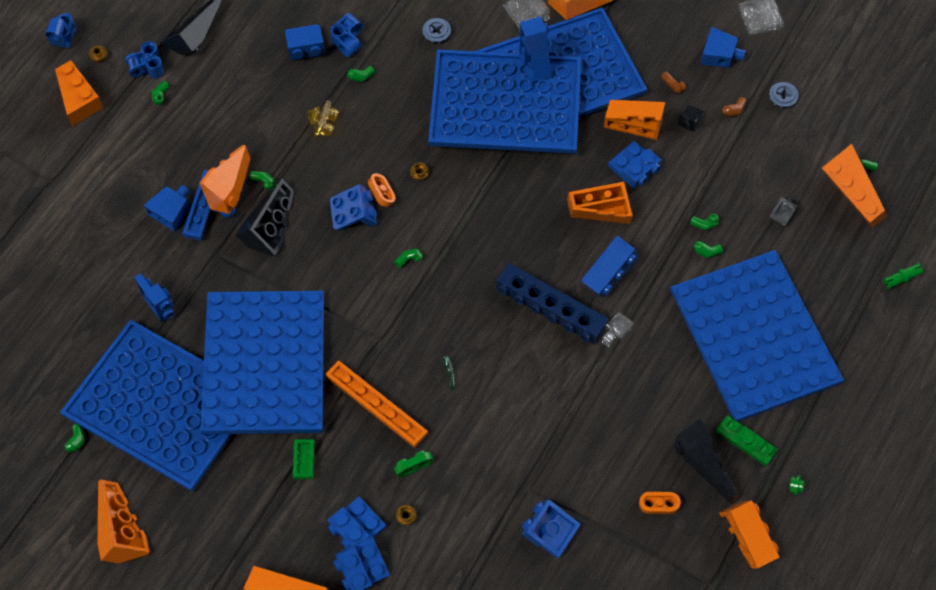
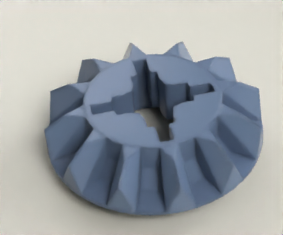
M440 18L430 19L423 26L425 39L430 40L432 43L438 42L440 44L441 41H446L451 33L449 23ZM434 30H440V34L434 33Z
M787 82L774 84L769 92L770 100L774 102V106L779 105L781 108H790L791 105H795L799 97L796 87ZM783 91H785V99H782L781 96Z

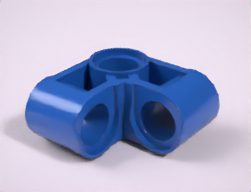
M64 13L50 20L45 32L50 45L64 48L70 47L76 31V25L72 16L69 13Z
M347 13L342 19L331 26V42L346 57H350L363 46L355 37L362 31L363 24L351 13Z

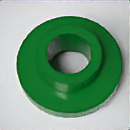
M800 475L797 477L792 476L790 482V493H794L795 496L804 491L805 480H802Z

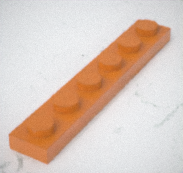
M339 360L325 374L326 378L414 448L428 435V431Z

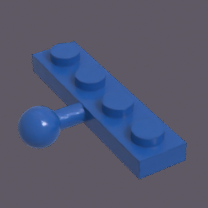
M208 170L203 171L200 182L207 174ZM200 183L182 233L185 238L199 241L202 240L211 211H215L210 209ZM234 207L230 214L223 212L220 213L222 214V216L230 218L234 216L236 210Z

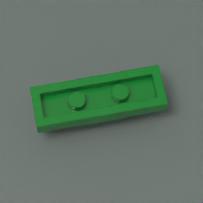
M728 415L716 430L717 434L765 467L778 451L773 445Z

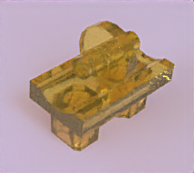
M326 100L321 113L318 107L307 112V118L310 119L311 125H315L318 122L313 136L319 137L320 134L330 136L332 134L334 125L327 123L326 119L335 122L339 113L338 110L330 107L332 102Z

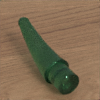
M447 356L442 358L449 379L450 389L454 390V366L451 363L450 357Z

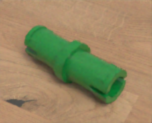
M916 263L906 269H900L897 273L884 278V285L888 284L886 288L889 290L901 283L906 284L910 279L924 274L923 268H919L921 265Z

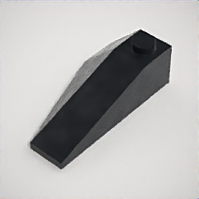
M209 0L195 12L196 14L183 21L184 25L178 29H173L160 41V44L180 55L195 53L199 49L198 46L203 42L222 0Z

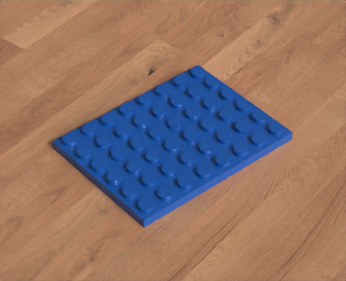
M603 7L548 26L549 55L581 57L578 118L607 108L610 100H630L647 94V88ZM519 36L477 50V52L519 54Z
M437 49L428 145L576 154L581 57L549 55L551 77L530 83L519 54Z
M776 250L671 286L670 291L732 418L737 422L843 384L844 379Z
M324 291L207 293L201 434L323 433Z
M131 319L60 412L65 418L81 425L82 428L193 492L233 435L201 434L200 432L204 361Z

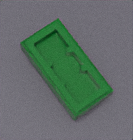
M294 439L293 480H314V439Z

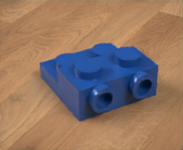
M633 141L608 163V167L632 188L636 189L639 185L643 186L652 174L655 175L659 172L662 159L649 148L645 150Z
M141 273L134 278L141 295L160 322L171 319L175 315L172 309L174 304L166 288L162 289L158 283L153 286L150 279H145Z
M360 497L355 499L346 508L342 507L327 520L329 524L328 530L333 536L336 537L338 535L342 539L341 544L345 549L371 536L375 538L386 529V524Z
M549 499L543 502L539 501L533 508L535 514L532 519L528 518L523 523L522 528L524 531L522 535L537 547L541 546L552 556L559 558L581 524Z
M372 536L334 554L336 560L333 563L337 571H342L345 579L342 580V583L346 590H363L372 586V583L390 575Z

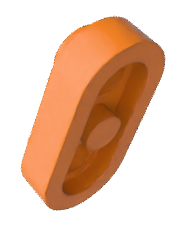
M378 173L372 174L368 180V185L374 197L381 206L390 207L396 199L392 188L383 175Z
M645 492L639 500V507L646 514H674L679 510L681 504L679 496L673 492ZM651 502L653 506L648 507L645 503ZM671 502L673 506L668 507L666 503Z

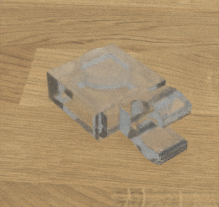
M618 312L607 324L606 329L609 331L603 336L604 340L602 343L609 347L616 336L622 339L632 329L634 323Z

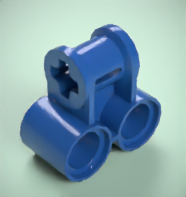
M154 42L143 43L141 52L129 54L125 58V62L130 68L129 75L132 77L149 74L151 78L159 79L164 75L162 61Z

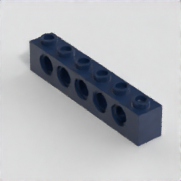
M508 263L497 279L496 289L502 295L512 297L518 304L528 306L534 313L544 315L550 322L560 324L566 331L576 333L588 343L596 344L607 328L609 318ZM515 285H521L522 287H521V288H515L514 286H515ZM537 294L538 297H531L530 295ZM548 303H552V304H554L555 306L549 307V306H547V304H548ZM568 312V313H570V314H572V315H571V316H565L564 313ZM587 322L588 325L583 326L580 323Z

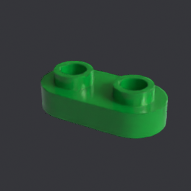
M420 451L413 458L398 461L394 471L398 478H403L428 467L434 462V458L431 452Z

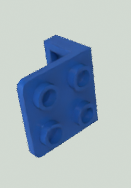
M320 25L292 28L285 31L290 61L325 55Z
M358 184L331 197L330 207L333 228L339 231L358 221H362L370 227L377 225V212L374 207L372 191Z

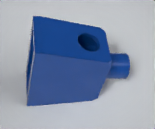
M711 27L701 64L729 68L732 59L743 61L746 50L736 48L737 37Z
M183 185L176 192L169 187H165L144 205L147 215L176 232L190 209L186 199L190 191Z

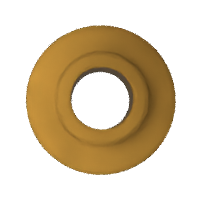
M94 46L89 51V57L92 61L101 63L106 59L107 51L103 46Z
M421 162L415 163L410 169L411 177L418 181L426 179L429 175L428 167Z
M403 505L397 509L396 519L402 525H410L416 519V511L410 505ZM405 513L410 514L409 518H403L402 516Z

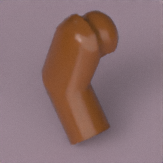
M669 72L662 74L661 78L675 93L685 91L686 85L684 82L678 83Z
M739 97L736 104L724 106L722 113L726 116H739L747 100Z

